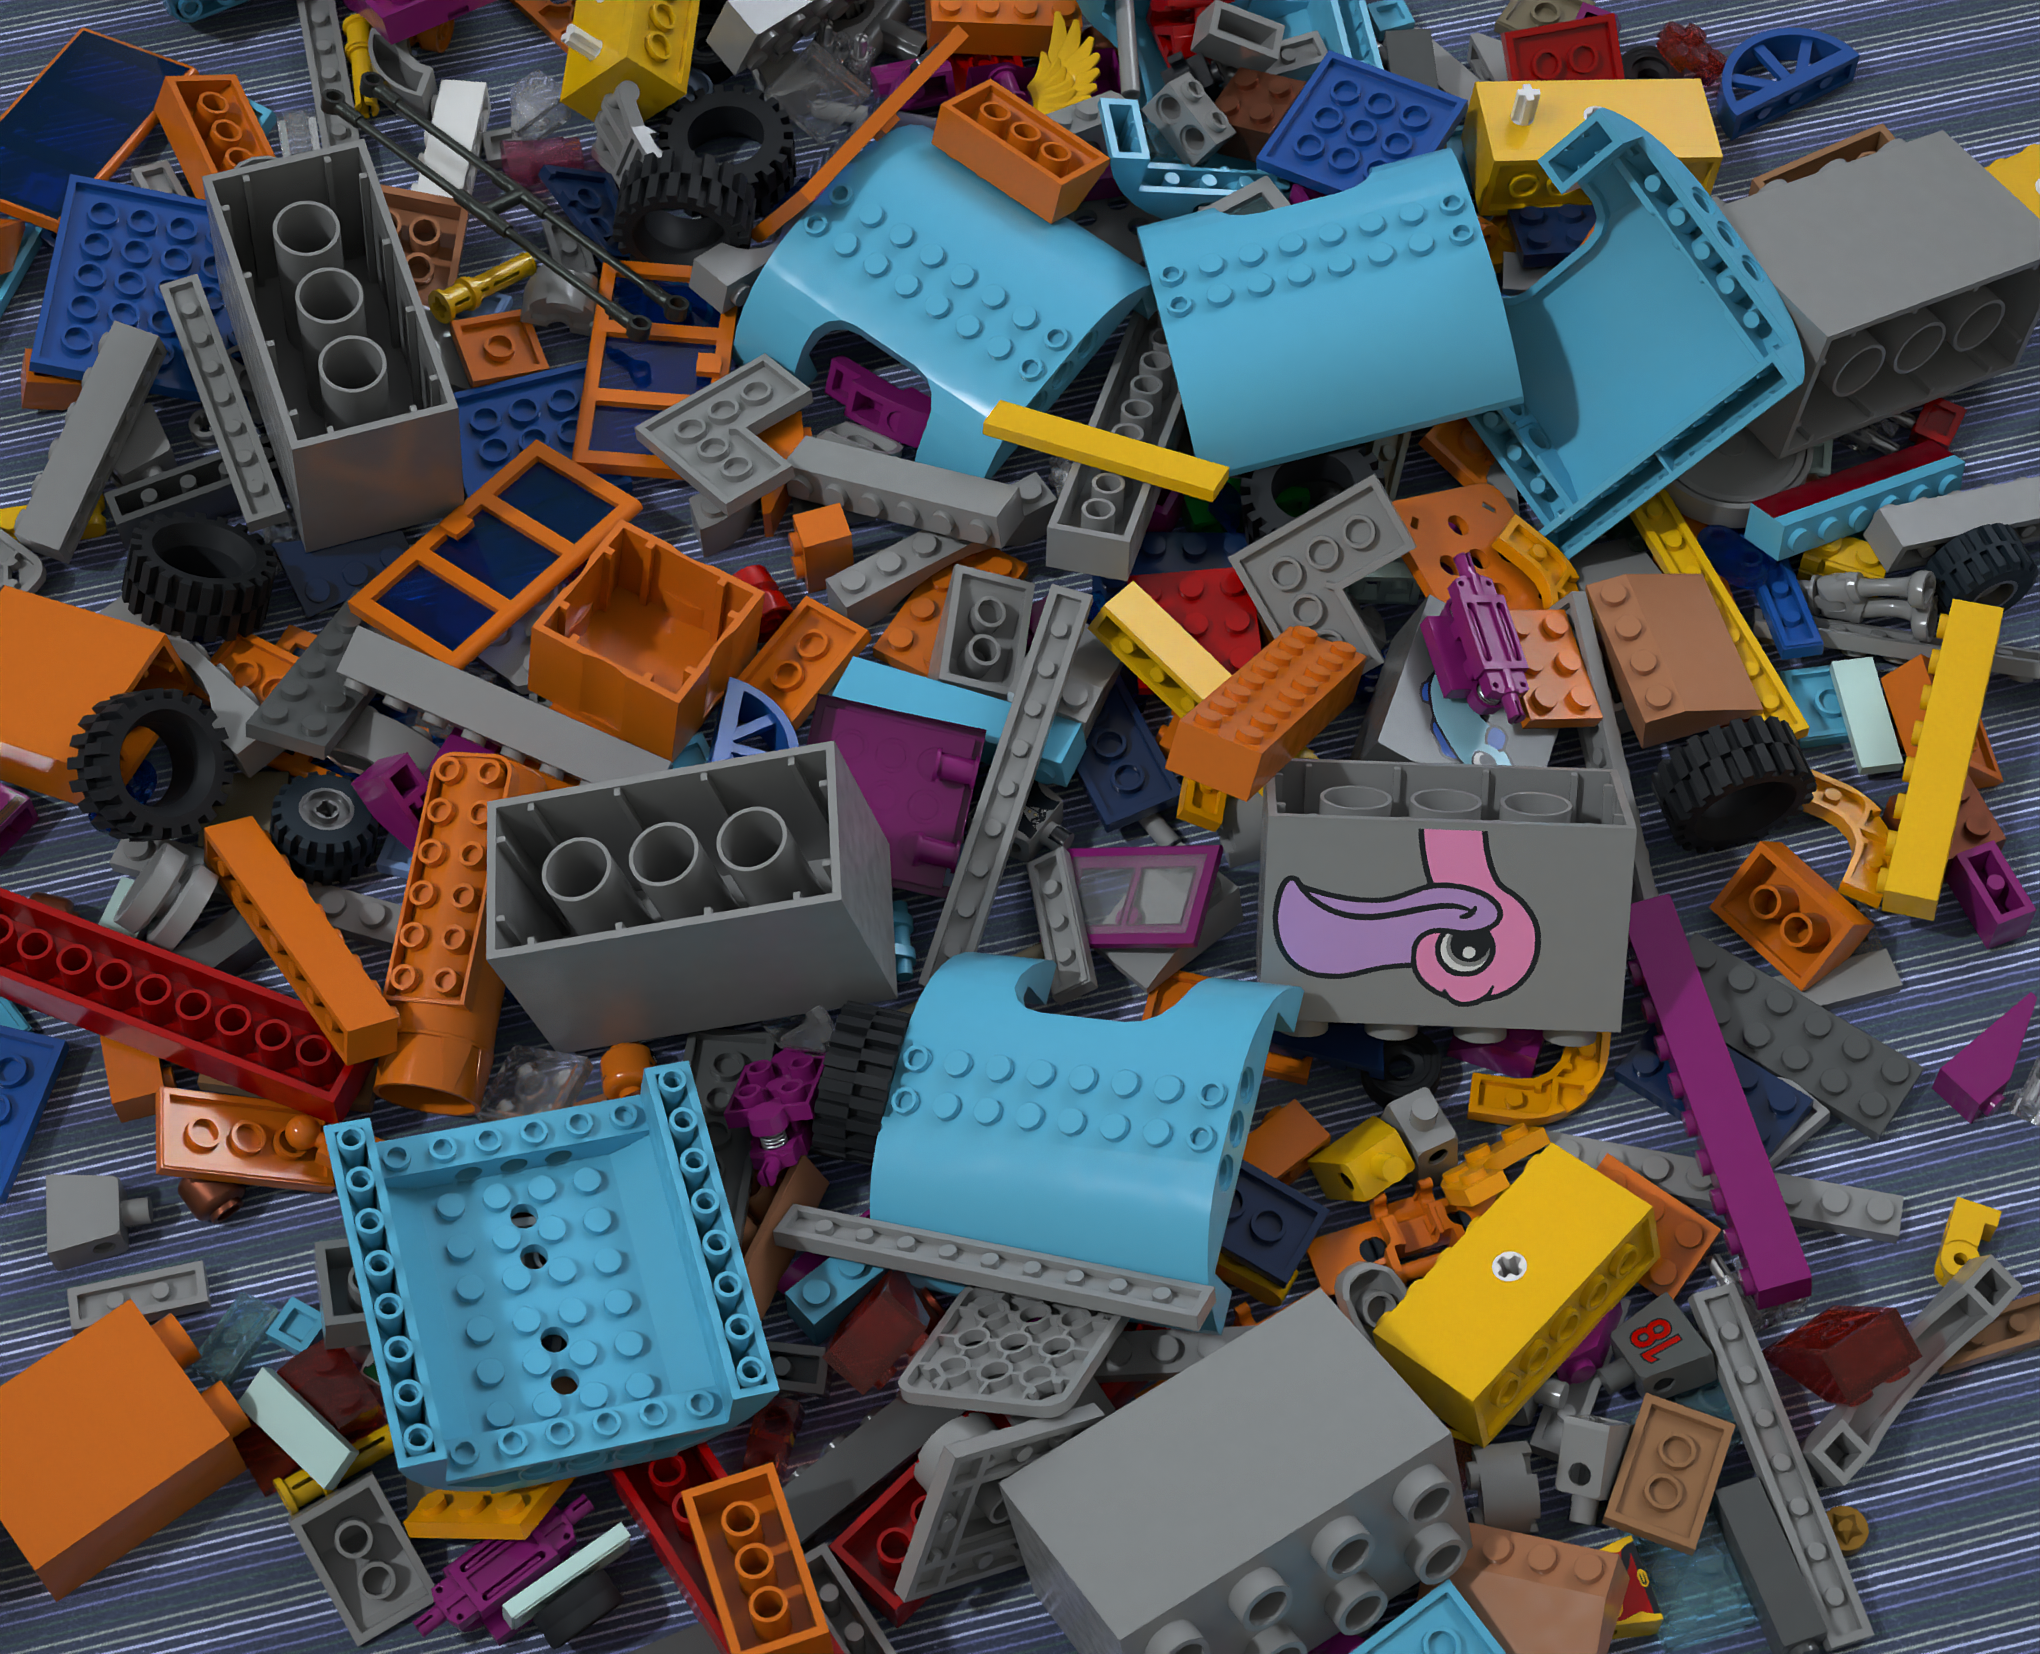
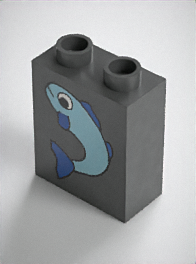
M1429 594L1391 641L1349 760L1547 767L1559 728L1523 729L1521 722L1516 724L1508 723L1504 707L1494 714L1479 715L1470 708L1466 698L1444 699L1420 624L1427 616H1440L1445 602Z

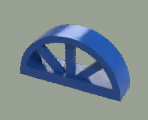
M1806 28L1772 29L1748 38L1731 53L1723 69L1716 109L1718 120L1724 133L1732 141L1853 81L1860 55L1838 38ZM1779 60L1797 61L1795 73L1790 74ZM1763 64L1777 81L1742 74L1757 65ZM1732 87L1757 92L1736 101Z
M729 677L719 703L707 763L766 753V751L737 744L756 735H760L765 740L771 751L799 747L795 730L784 711L759 689L741 680ZM738 719L746 723L736 727Z

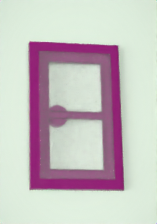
M1223 845L1066 849L1071 856L1090 948L1198 947L1224 851Z

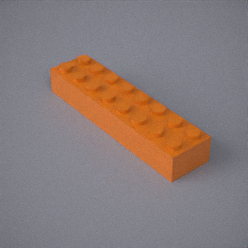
M1305 626L1288 627L1179 720L1165 769L1245 802L1249 801L1353 702L1367 656L1356 652L1357 649L1349 643L1343 641L1330 642L1320 638L1318 633L1311 628Z

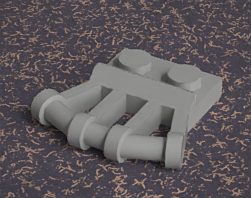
M630 80L621 82L615 88L614 93L605 95L601 103L602 110L597 113L594 120L597 136L596 142L592 144L591 156L608 173L612 174L618 188H620L624 171H629L632 162L637 159L643 163L644 155L652 152L658 158H661L663 153L654 142L657 132L644 125L636 102L640 91L638 86Z

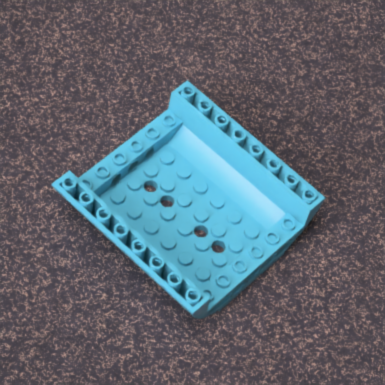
M689 1060L644 1068L640 1095L376 1143L370 1118L323 1126L398 1470L409 1480L423 1486L441 1490L464 1492L491 1491V1494L673 1457L679 1451L708 1441L746 1421L764 1408L779 1393V1386ZM527 1212L532 1214L537 1222L532 1227L519 1228L512 1223L511 1218L516 1213ZM536 1252L544 1256L547 1263L539 1269H530L522 1264L521 1258L527 1253ZM548 1335H559L565 1339L567 1346L560 1352H550L542 1346L541 1341ZM565 1376L573 1379L578 1388L571 1394L563 1395L557 1393L552 1388L551 1383L556 1378Z

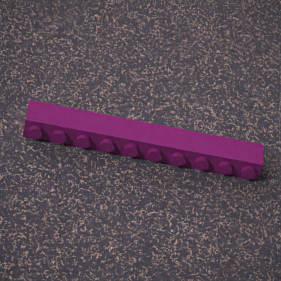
M1668 893L1631 903L1627 949L1632 961L1627 962L1628 973L1634 987L1641 986L1645 998L1640 999V1004L1646 1023H1654L1658 1035L1653 1038L1658 1057L1661 1062L1668 1060L1672 1073L1667 1074V1079L1674 1100L1681 1098L1686 1111L1681 1112V1118L1688 1138L1696 1137L1700 1150L1695 1151L1700 1174L1702 1177L1709 1175L1714 1189L1709 1190L1713 1210L1716 1216L1724 1215L1728 1229H1724L1723 1234L1730 1256H1739L1743 1269L1738 1270L1742 1291L1746 1297L1753 1295L1758 1310L1812 1296V1275L1671 895Z

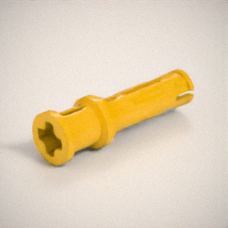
M352 14L342 24L343 33L347 37L344 52L352 66L354 108L364 115L365 118H370L369 105L371 106L373 117L379 113L378 99L362 95L359 88L362 74L373 72L368 50V40L371 27H374L359 14Z
M521 252L518 256L494 266L473 278L469 276L459 277L454 281V285L444 290L435 289L429 293L428 304L430 310L439 322L443 324L450 323V321L455 319V315L465 310L474 311L478 309L484 298L526 277L535 275L537 271L535 260L528 252Z
M388 1424L352 1444L360 1453L340 1482L394 1452ZM304 1469L284 1480L280 1477L273 1480L276 1491L291 1516L298 1513L299 1508L323 1494L327 1496L337 1490V1486L334 1490L323 1489Z

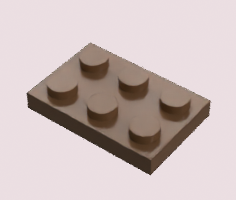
M1645 1393L1602 1523L1693 1556L1736 1424Z

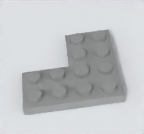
M764 353L639 424L634 429L637 440L729 517L795 478L793 465L756 435L814 401L809 387Z
M1376 473L1232 554L1228 559L1274 639L1290 626L1311 628L1318 633L1320 638L1330 642L1343 641L1349 643L1357 649L1356 652L1366 655L1367 659L1362 672L1364 674L1384 663L1385 659L1344 588L1415 549L1417 545Z

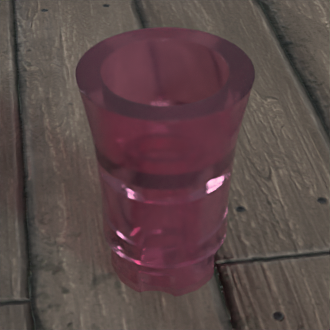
M559 136L522 141L500 140L503 173L514 179L524 188L543 183L538 174L544 164L585 170L581 143L578 137L563 138Z

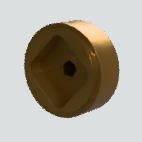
M1849 1506L1831 1508L1826 1514L1843 1556L1857 1553L1863 1547L1869 1534V1527L1865 1517L1858 1510Z

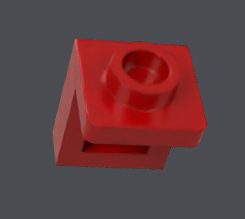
M1942 398L1925 403L1910 432L1908 440L1915 442L1914 445L1933 440L1948 450L1967 409Z

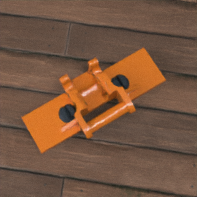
M1431 1177L1418 1180L1414 1195L1387 1204L1384 1191L1370 1200L1371 1221L1314 1238L1306 1254L1319 1286H1322L1330 1299L1334 1298L1336 1277L1347 1266L1358 1261L1373 1262L1391 1268L1404 1285L1407 1286V1282L1424 1277L1435 1266L1441 1252L1402 1265L1399 1259L1441 1245L1452 1248L1465 1234L1469 1223L1475 1217L1482 1216L1492 1206L1497 1194L1473 1207L1451 1205L1446 1197L1435 1200Z

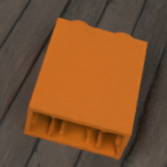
M4 585L0 591V780L76 805L84 800L83 792L72 793L69 781L78 780L77 769L67 770V758L78 756V749L69 746L72 735L85 733V730L78 726L82 717L95 714L92 710L94 705L100 701L110 700V696L154 688H163V690L174 688L184 691L183 697H185L195 685L167 635ZM144 726L134 728L126 736L121 746L120 771L125 787L159 738L155 732Z
M131 1299L0 1386V1521L56 1602L247 1470L233 1438L251 1427V1423L238 1402L221 1380L202 1393H199L184 1370L202 1357L181 1324L172 1313H169L150 1326Z

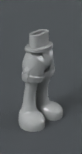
M1919 570L1911 576L1897 578H1865L1860 572H1845L1825 576L1813 575L1810 580H1798L1812 616H1819L1821 612L1823 617L1858 624L1862 623L1864 618L1898 617L1911 622L1912 634L1916 640L1931 642L1934 637L1938 619V596L1934 595L1936 577L1932 571ZM1886 595H1889V596H1900V597H1905V598H1880V597H1872V596H1886Z

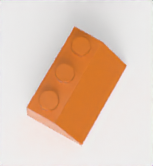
M1922 654L1880 678L1885 692L1884 698L1888 711L1893 715L1897 727L1895 730L1896 739L1905 750L1906 756L1914 758L1918 746L1910 745L1916 720L1924 721L1926 710L1919 709L1924 684L1932 685L1935 676L1927 673L1930 658ZM1981 717L1968 770V775L1977 789L1997 786L2004 782Z
M1760 841L1709 906L1713 912L1801 992L1809 989L1846 961L1875 926L1782 842Z

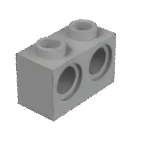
M1190 72L1167 83L1141 109L1182 163L1189 164L1190 167H1196L1210 159L1237 133L1228 122L1226 115L1217 108L1204 91L1201 83Z

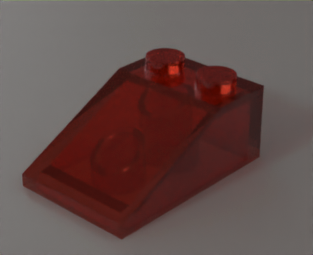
M890 1269L834 1329L822 1356L830 1366L863 1396L872 1386L878 1391L882 1389L897 1372V1369L893 1366L895 1361L904 1352L911 1357L929 1337L924 1331L928 1326L930 1317L904 1271Z
M1833 1305L1762 1350L1767 1361L1827 1403L1847 1404L1848 1407H1854L1869 1400L1874 1395L1872 1389L1884 1381L1885 1383H1892L1903 1378L1911 1371L1909 1365L1922 1358L1896 1307Z
M324 1339L295 1355L276 1372L351 1444L387 1425L378 1401L345 1348L325 1350ZM245 1413L251 1423V1427L233 1438V1441L262 1493L267 1497L276 1492L273 1484L274 1479L280 1477L284 1480L303 1468Z

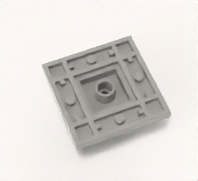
M1095 1403L1070 1409L1061 1416L1031 1419L1025 1423L1004 1429H999L983 1413H969L968 1417L961 1415L950 1420L926 1441L918 1455L919 1462L915 1463L914 1476L927 1492V1496L894 1591L904 1603L1025 1565L998 1483L1104 1419L1105 1414Z

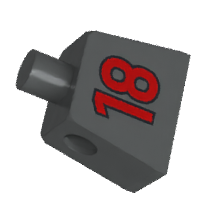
M1667 1292L1657 1297L1612 1331L1609 1337L1615 1361L1597 1370L1603 1387L1610 1395L1633 1384L1643 1399L1645 1393L1666 1399L1718 1379L1712 1351Z

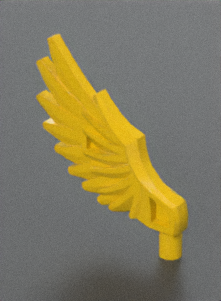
M1059 11L1054 12L1048 55L1043 51L1040 53L1038 69L1034 78L1027 86L1033 100V107L1045 115L1091 98V94L1098 91L1096 83L1093 82L1101 75L1100 70L1097 67L1095 68L1101 57L1097 52L1091 55L1095 42L1094 38L1089 36L1080 46L1081 29L1079 20H1073L1067 34L1065 21Z

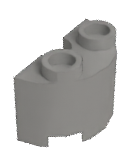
M541 265L538 267L536 274L530 277L524 288L520 322L547 327L552 322H562L570 328V332L591 337L596 303L547 266ZM567 269L598 292V279L593 274L579 273Z
M1258 792L1247 802L1231 795H1226L1222 824L1217 830L1220 845H1223V852L1230 868L1260 860L1263 797Z
M1527 1440L1490 1444L1485 1448L1480 1446L1471 1447L1473 1461L1466 1462L1465 1464L1466 1479L1469 1490H1477L1478 1506L1470 1508V1522L1523 1534L1538 1533L1536 1519L1541 1518L1540 1494L1537 1474H1531L1530 1456L1532 1452Z

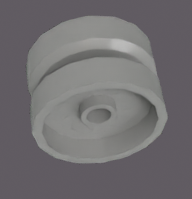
M166 842L155 852L139 873L123 898L113 921L132 934L141 931L151 921L146 933L147 943L171 952L199 918L217 885L219 876L201 864L190 867L181 876L186 865V855Z

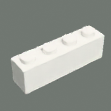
M441 79L438 95L433 94L431 99L432 124L480 158L483 147L482 132H486L491 111L487 83ZM424 130L426 149L425 153H419L418 159L456 188L464 189L472 195L478 169ZM418 172V183H412L411 186L413 191L453 198L420 172Z

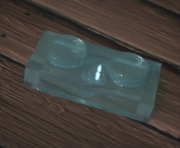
M241 1291L198 1350L202 1358L189 1367L196 1375L213 1383L221 1380L229 1390L267 1337V1330L280 1312L275 1306Z

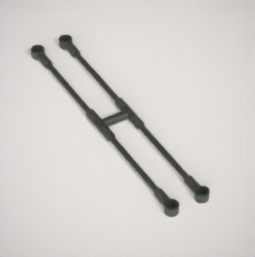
M365 72L362 74L359 88L362 95L369 98H377L392 108V110H399L490 177L492 183L506 192V194L483 204L464 189L456 188L367 122L364 115L345 102V95L341 91L336 89L323 91L320 108L324 113L338 115L354 128L362 129L451 195L454 202L490 227L501 237L512 240L605 309L606 315H609V317L626 329V336L630 340L645 342L649 339L652 326L649 318L642 315H633L617 302L609 301L513 230V226L501 218L499 214L519 204L523 205L540 219H547L641 288L645 296L664 309L663 314L666 319L672 322H682L686 319L689 302L686 298L679 295H670L654 282H648L552 212L549 205L503 173V171H496L405 104L402 97L384 85V78L380 74L375 72Z

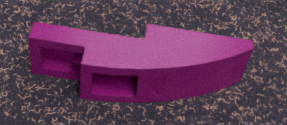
M844 355L832 358L824 393L846 406L844 415L877 433L918 448L931 412V398L914 387L900 390Z

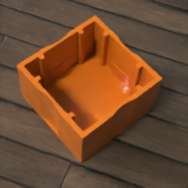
M620 519L590 555L581 574L562 589L531 627L527 689L621 739L673 763L720 702L729 677L737 679L755 657L765 592L714 566L698 562L684 555L670 543Z

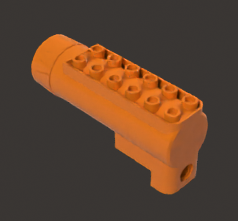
M449 752L440 756L431 769L382 995L390 1006L397 1008L401 1017L402 1029L397 1033V1052L378 1057L377 1073L373 1092L378 1097L404 1108L446 1116H470L479 1113L481 1110L483 1096L494 1061L496 1033L506 989L504 982L486 960L487 802L545 792L547 789L546 782L537 772L522 764L507 760L502 755Z

